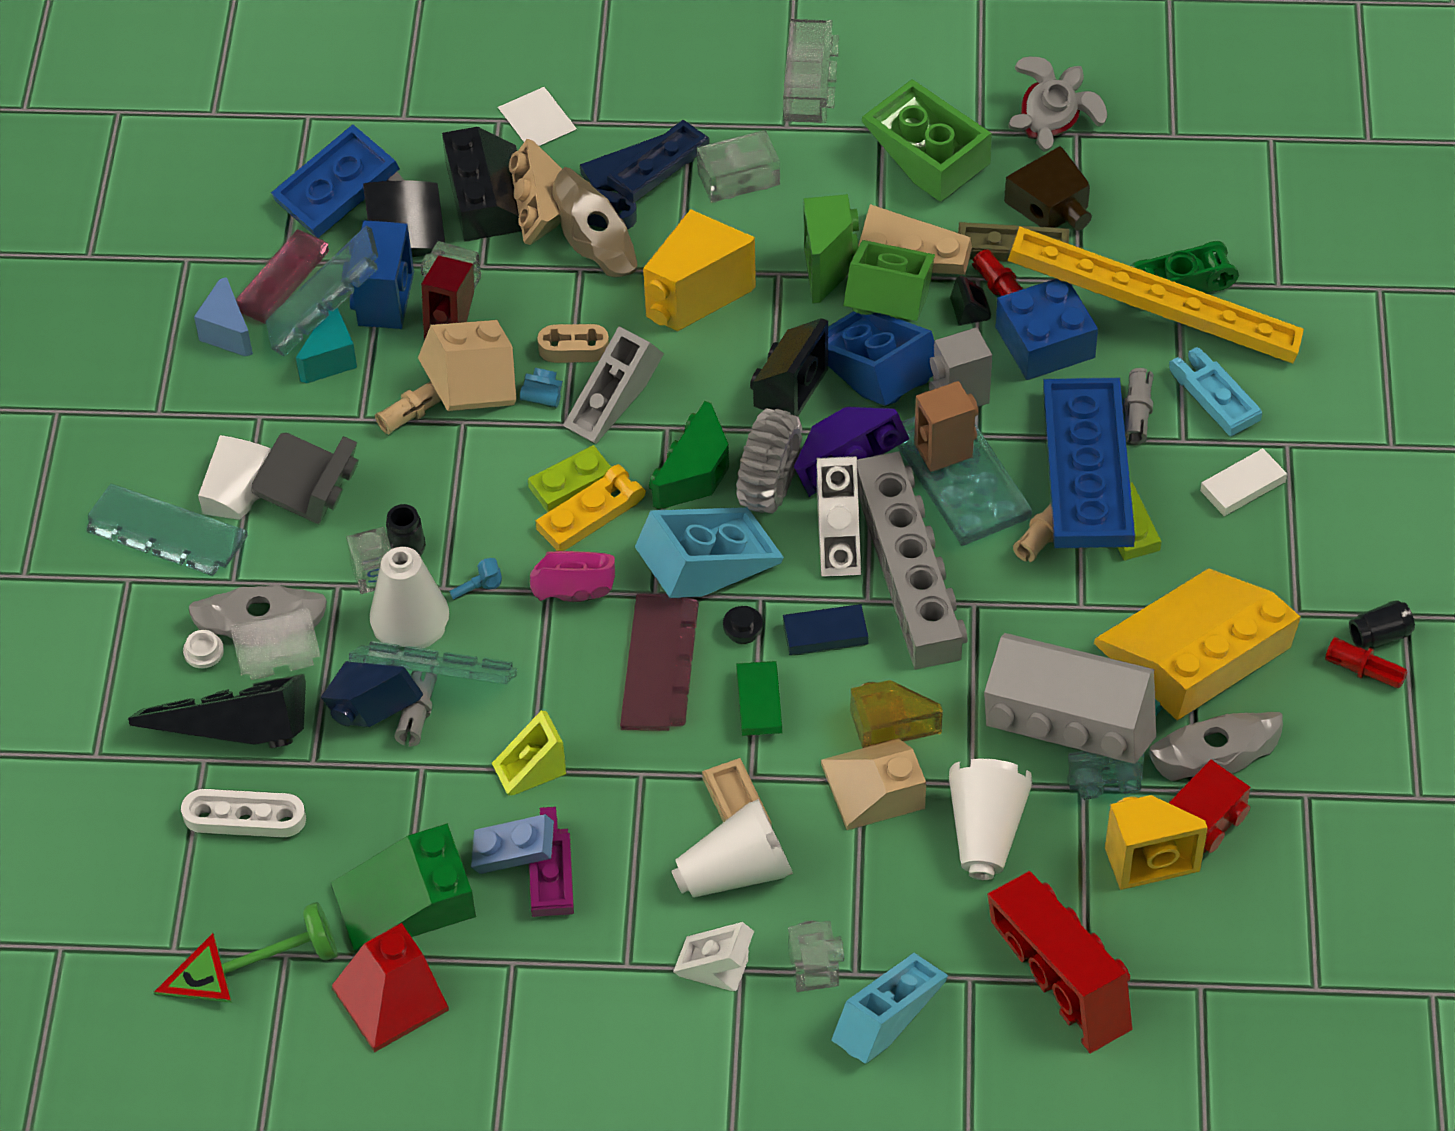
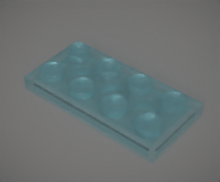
M915 417L902 421L909 440L897 447L961 546L1031 519L1032 508L976 424L977 439L974 440L973 457L930 472L914 445Z

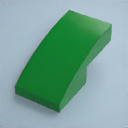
M777 662L736 663L742 736L783 733Z

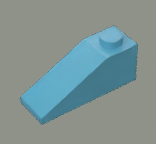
M911 954L846 1001L831 1041L846 1050L852 1057L859 1059L865 1064L892 1044L942 987L948 975L917 954Z

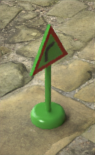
M318 902L306 906L303 911L307 932L223 964L215 935L212 933L154 991L155 995L232 1003L225 976L226 973L310 941L317 955L322 960H331L338 957L330 926Z

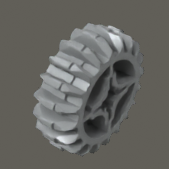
M768 408L757 416V420L753 423L752 430L748 434L744 452L740 459V469L737 473L736 494L740 505L748 507L752 511L772 514L778 509V506L782 505L783 498L786 496L792 478L795 475L794 465L801 450L802 425L799 417L791 415L787 411Z

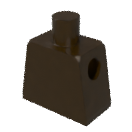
M1061 146L1006 176L1004 202L1040 227L1057 228L1063 223L1068 222L1075 230L1079 231L1084 229L1092 218L1091 213L1086 210L1089 204V182Z

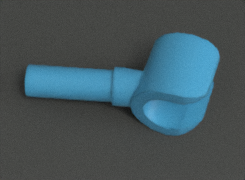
M486 558L480 561L477 565L478 576L449 591L453 600L481 586L485 589H496L499 587L502 576L497 560L495 558Z

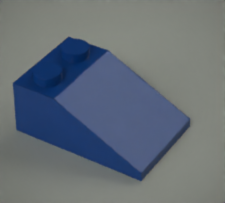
M853 311L828 326V366L859 395L886 406L897 402L902 395L913 388L926 384L929 378L933 376L930 358L934 357V337L931 330L889 315L875 312L871 315H864Z

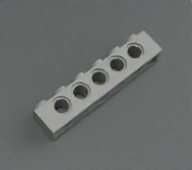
M900 451L858 459V498L914 669L961 660L962 644L967 643L966 627L962 619L957 620L954 611L957 610L955 595L952 588L946 589L943 580L946 579V571L942 557H935L933 549H935L934 533L931 526L924 525L922 518H925V509L921 496H915L912 488L915 487V481L911 466H904Z

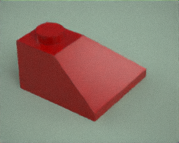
M402 923L364 943L332 984L333 991L374 1052L449 1011L445 998L423 953Z

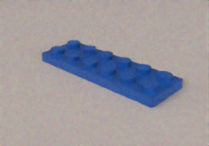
M1120 378L1043 379L1054 548L1134 547L1135 530Z

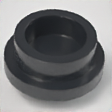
M737 606L725 614L723 629L733 642L748 644L760 635L763 629V619L756 609L749 606Z

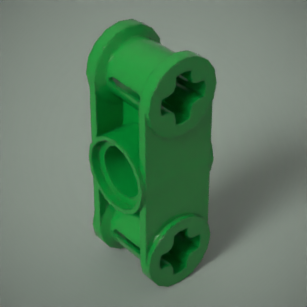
M1211 241L1198 247L1175 251L1148 260H1139L1130 265L1131 267L1204 293L1227 289L1239 277L1237 268L1231 265L1227 258V247L1221 241Z

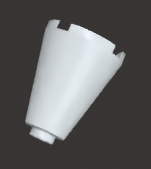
M408 547L393 548L381 560L370 610L371 627L375 637L387 647L393 648V645L405 647L406 651H416L429 647L439 640L445 632V626L449 620L447 601L420 555L414 549Z
M971 759L970 767L961 769L960 762H957L950 768L949 783L961 867L968 871L969 876L974 879L991 880L994 878V874H999L1004 869L1032 787L1031 772L1026 770L1024 776L1018 773V765L996 759Z
M759 799L746 804L676 859L678 868L671 871L681 893L689 891L693 898L783 879L793 874Z

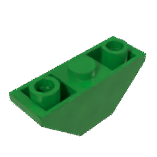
M704 401L696 414L692 413L689 416L684 434L679 441L675 440L671 444L666 462L661 469L656 468L649 482L654 508L664 509L711 496L728 471L729 444L712 403Z

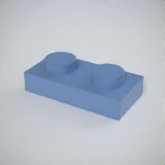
M544 814L474 830L471 868L482 874L551 859L554 821Z

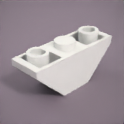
M857 457L817 458V511L821 576L861 575Z

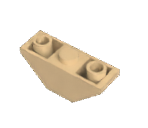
M526 139L520 149L512 154L509 161V171L512 174L514 185V198L516 199L519 213L518 223L522 230L523 241L528 245L533 244L552 231L561 222L560 211L553 199L552 190L554 181L562 170L548 154L530 139Z

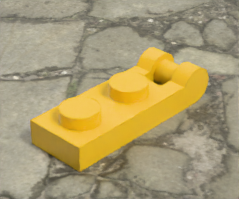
M620 464L614 465L606 472L603 478L535 520L536 530L556 551H565L637 505L644 498L646 490L637 481H631L629 473ZM618 489L621 493L613 497L611 493Z

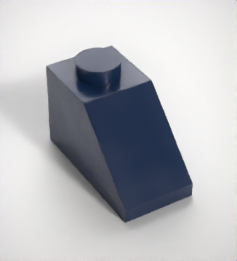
M345 661L321 698L330 709L332 718L343 726L371 727L419 701L423 696V692L405 667Z

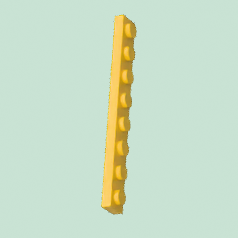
M1019 226L1007 260L1009 262L1292 364L1298 355L1304 328Z

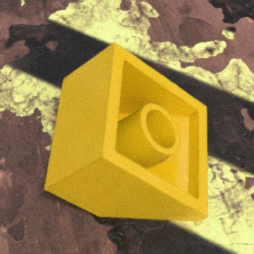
M1152 795L1139 798L1126 797L1117 803L1110 804L1105 850L1120 890L1200 872L1208 828L1205 820Z

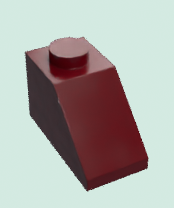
M440 255L437 256L421 283L424 340L430 325L467 322L474 295V268L472 263Z

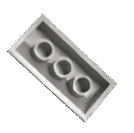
M1004 633L1001 636L984 691L986 726L1133 764L1139 760L1156 738L1154 669Z

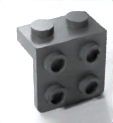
M281 433L255 477L251 491L254 495L320 524L328 508L331 510L335 509L343 491L340 488L343 480L349 481L355 472L359 459L354 458L357 442L343 436L333 454L292 434Z

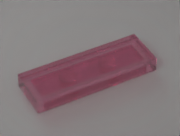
M297 229L237 297L236 302L241 313L266 324L329 252L328 243Z

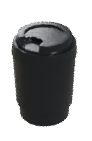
M400 504L391 508L386 520L388 549L408 547L414 549L421 556L424 553L426 543L421 518L417 510L407 504Z
M1399 600L1390 601L1387 604L1359 614L1357 618L1349 621V631L1352 640L1357 647L1363 649L1368 647L1375 648L1406 638L1415 629V622L1410 608L1405 602L1401 603Z

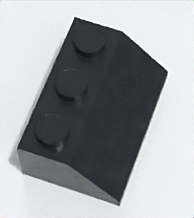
M480 127L443 132L445 163L464 242L521 232L522 230L518 223L517 202L514 198L513 179L509 171V161L512 154L517 151L516 145Z

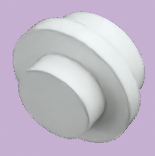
M198 630L187 638L183 647L185 660L195 668H209L221 660L224 654V647L221 639L213 632Z

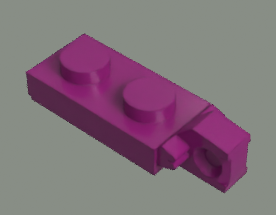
M556 807L539 808L540 815L546 814L554 821L551 859L529 863L532 917L574 914L570 833H568V828L558 829Z

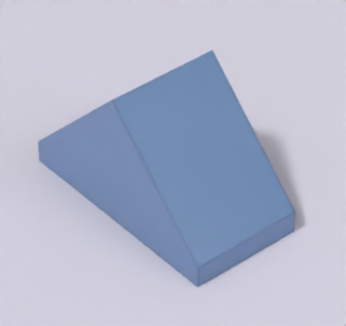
M227 277L219 279L194 316L199 341L243 356L252 355L249 332Z

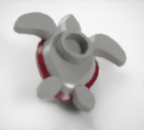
M1023 57L1016 63L1015 70L1017 72L1029 75L1036 79L1037 82L1032 84L1025 92L1021 105V114L1013 116L1008 123V127L1017 132L1024 131L1028 138L1037 139L1036 144L1042 151H1049L1054 142L1053 137L1066 132L1076 123L1080 111L1085 112L1099 127L1103 126L1106 122L1108 115L1106 106L1099 95L1091 91L1075 92L1082 85L1084 79L1081 66L1069 67L1061 74L1060 80L1055 78L1051 63L1044 58Z

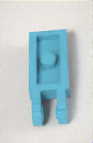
M1195 347L1188 353L1189 361L1193 368L1196 369V372L1179 357L1169 361V368L1174 378L1177 379L1180 385H1184L1188 392L1230 437L1261 421L1262 411L1217 361L1213 362L1200 348Z

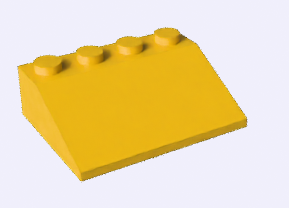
M1208 568L1095 638L1094 644L1110 659L1154 669L1155 699L1178 721L1290 649L1301 616L1274 592Z

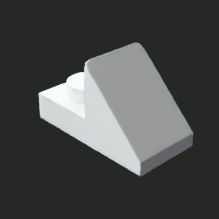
M740 922L687 936L673 972L679 977L729 991H736L748 962V947L754 930L745 923Z

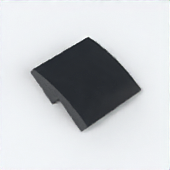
M405 180L363 183L368 221L407 223L412 257L447 253L438 183Z

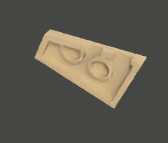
M871 204L859 241V245L862 240L935 254L932 273L965 275L972 250L971 238Z

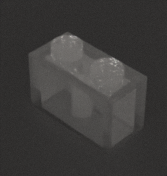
M766 130L697 147V170L711 203L780 185V160Z
M309 608L230 626L241 675L249 674L251 680L274 675V667L289 664L290 671L307 668L314 665L313 658L321 657Z

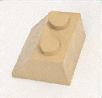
M498 320L430 325L418 359L447 411L515 405L516 387L513 347Z

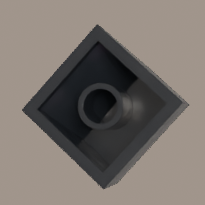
M820 318L788 329L780 342L773 343L768 353L767 362L762 369H756L750 382V389L753 390L754 407L762 410L766 408L780 409L790 412L791 415L799 416L828 370V320Z

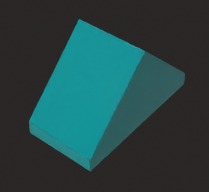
M330 304L296 356L300 382L307 384L357 368L354 344L336 305Z

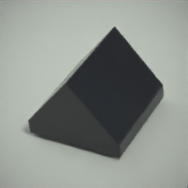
M958 276L950 296L958 324L965 325L988 321L992 318V314L984 290L964 276Z

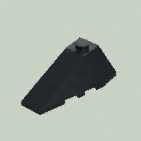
M300 674L253 683V687L240 691L239 695L233 696V692L229 691V689L218 691L215 694L201 698V704H196L194 698H187L140 709L128 718L129 724L135 727L253 745L268 742L269 748L286 746L293 743L292 738L304 729L305 675Z

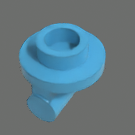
M534 368L533 375L525 374L524 385L520 391V400L558 407L563 381L555 380L557 372Z

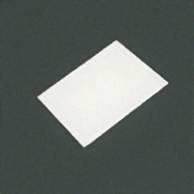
M545 87L498 107L524 142L526 139H530L538 146L577 129Z

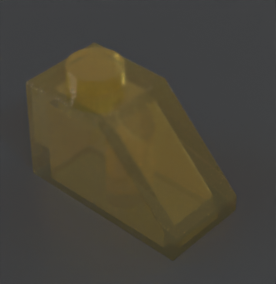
M892 680L867 682L859 687L851 688L850 711L862 748L898 738L904 742L942 733L943 710L941 704Z

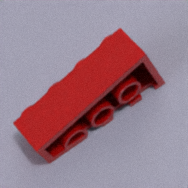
M1028 871L987 893L992 924L1022 963L1029 959L1031 972L1042 991L1045 993L1050 989L1053 990L1054 996L1061 1007L1059 1009L1060 1015L1069 1026L1077 1022L1083 1030L1084 1037L1081 1038V1043L1090 1054L1133 1030L1128 982H1130L1131 978L1127 967L1120 959L1114 960L1109 955L1098 935L1095 933L1090 934L1081 925L1077 914L1072 908H1065L1057 900L1054 890L1048 883H1041L1031 871Z

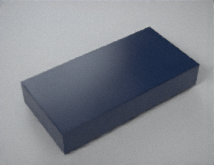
M862 604L783 615V626L789 655L868 644L869 636Z

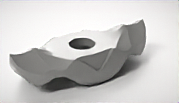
M280 585L243 586L227 593L216 594L206 599L195 601L189 605V613L199 630H209L215 635H225L240 644L248 646H265L281 641L293 631L315 628L324 616L327 600L323 594L303 589L287 588ZM268 603L270 605L269 611L262 616H252L247 612L250 604Z
M1233 713L1192 723L1175 730L1150 746L1148 752L1156 769L1163 777L1171 781L1194 777L1210 759L1233 774L1246 768L1257 758L1268 755L1274 750L1282 733L1283 713ZM1219 732L1225 735L1228 740L1224 746L1213 747L1205 742L1204 737Z

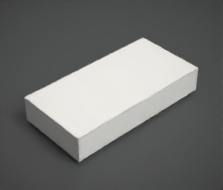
M1262 448L1201 482L1200 491L1223 516H1226L1285 483L1287 473Z

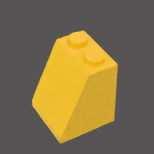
M690 209L643 268L646 317L658 325H665L680 331L753 291L756 287L755 237Z

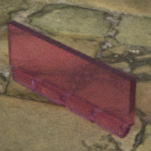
M667 594L636 595L620 722L621 730L669 731L670 726L685 725L688 697L686 695L689 694L692 671V664L690 662L693 660L696 635L694 629L697 626L699 602L696 599L684 597L669 598Z

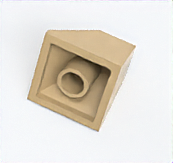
M899 738L821 760V766L846 830L925 809V777L914 750Z

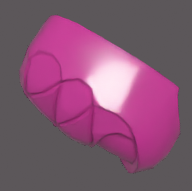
M547 552L546 556L530 573V587L533 595L539 601L553 597L568 602H581L603 597L613 588L615 557L610 554L596 552Z

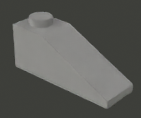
M619 326L563 426L597 444L646 387L664 353L650 342Z

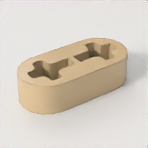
M595 324L549 325L538 333L539 355L544 360L554 363L597 362L601 359L609 344L608 332L604 327ZM552 341H559L558 346H551ZM589 341H596L594 346H589Z

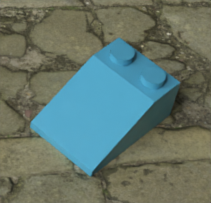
M748 507L650 510L635 545L636 550L669 598L705 596L779 565L784 558Z

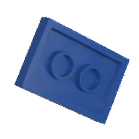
M352 124L274 189L271 194L282 208L318 239L365 199L363 183L387 181L400 168L389 154Z

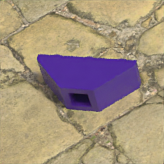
M844 407L812 426L794 468L806 493L810 497L817 493V458L856 456L858 460L883 455L909 440V436L895 409Z

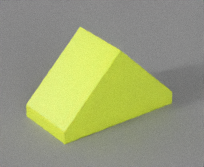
M541 710L492 762L508 795L518 794L566 775L563 741L547 711Z

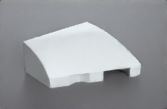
M220 435L198 495L202 514L237 520L246 515L251 510L252 504L257 499H260V497L252 493L251 487L271 448L250 441Z

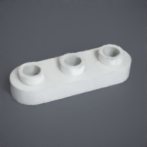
M199 789L189 793L181 804L185 825L190 830L198 833L290 837L299 833L306 823V813L302 801L297 796L287 793ZM202 813H210L207 817H198ZM243 815H250V816H251L250 818H248V819H246V820H245V819H239V818H240L241 816H243ZM285 817H290V818H292V819H290V820H288V821H284V822H281V821H280L282 818H285Z

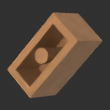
M959 381L916 395L914 445L930 472L973 457L974 440L977 439L975 416L978 415L979 411L974 396L971 393L966 394Z

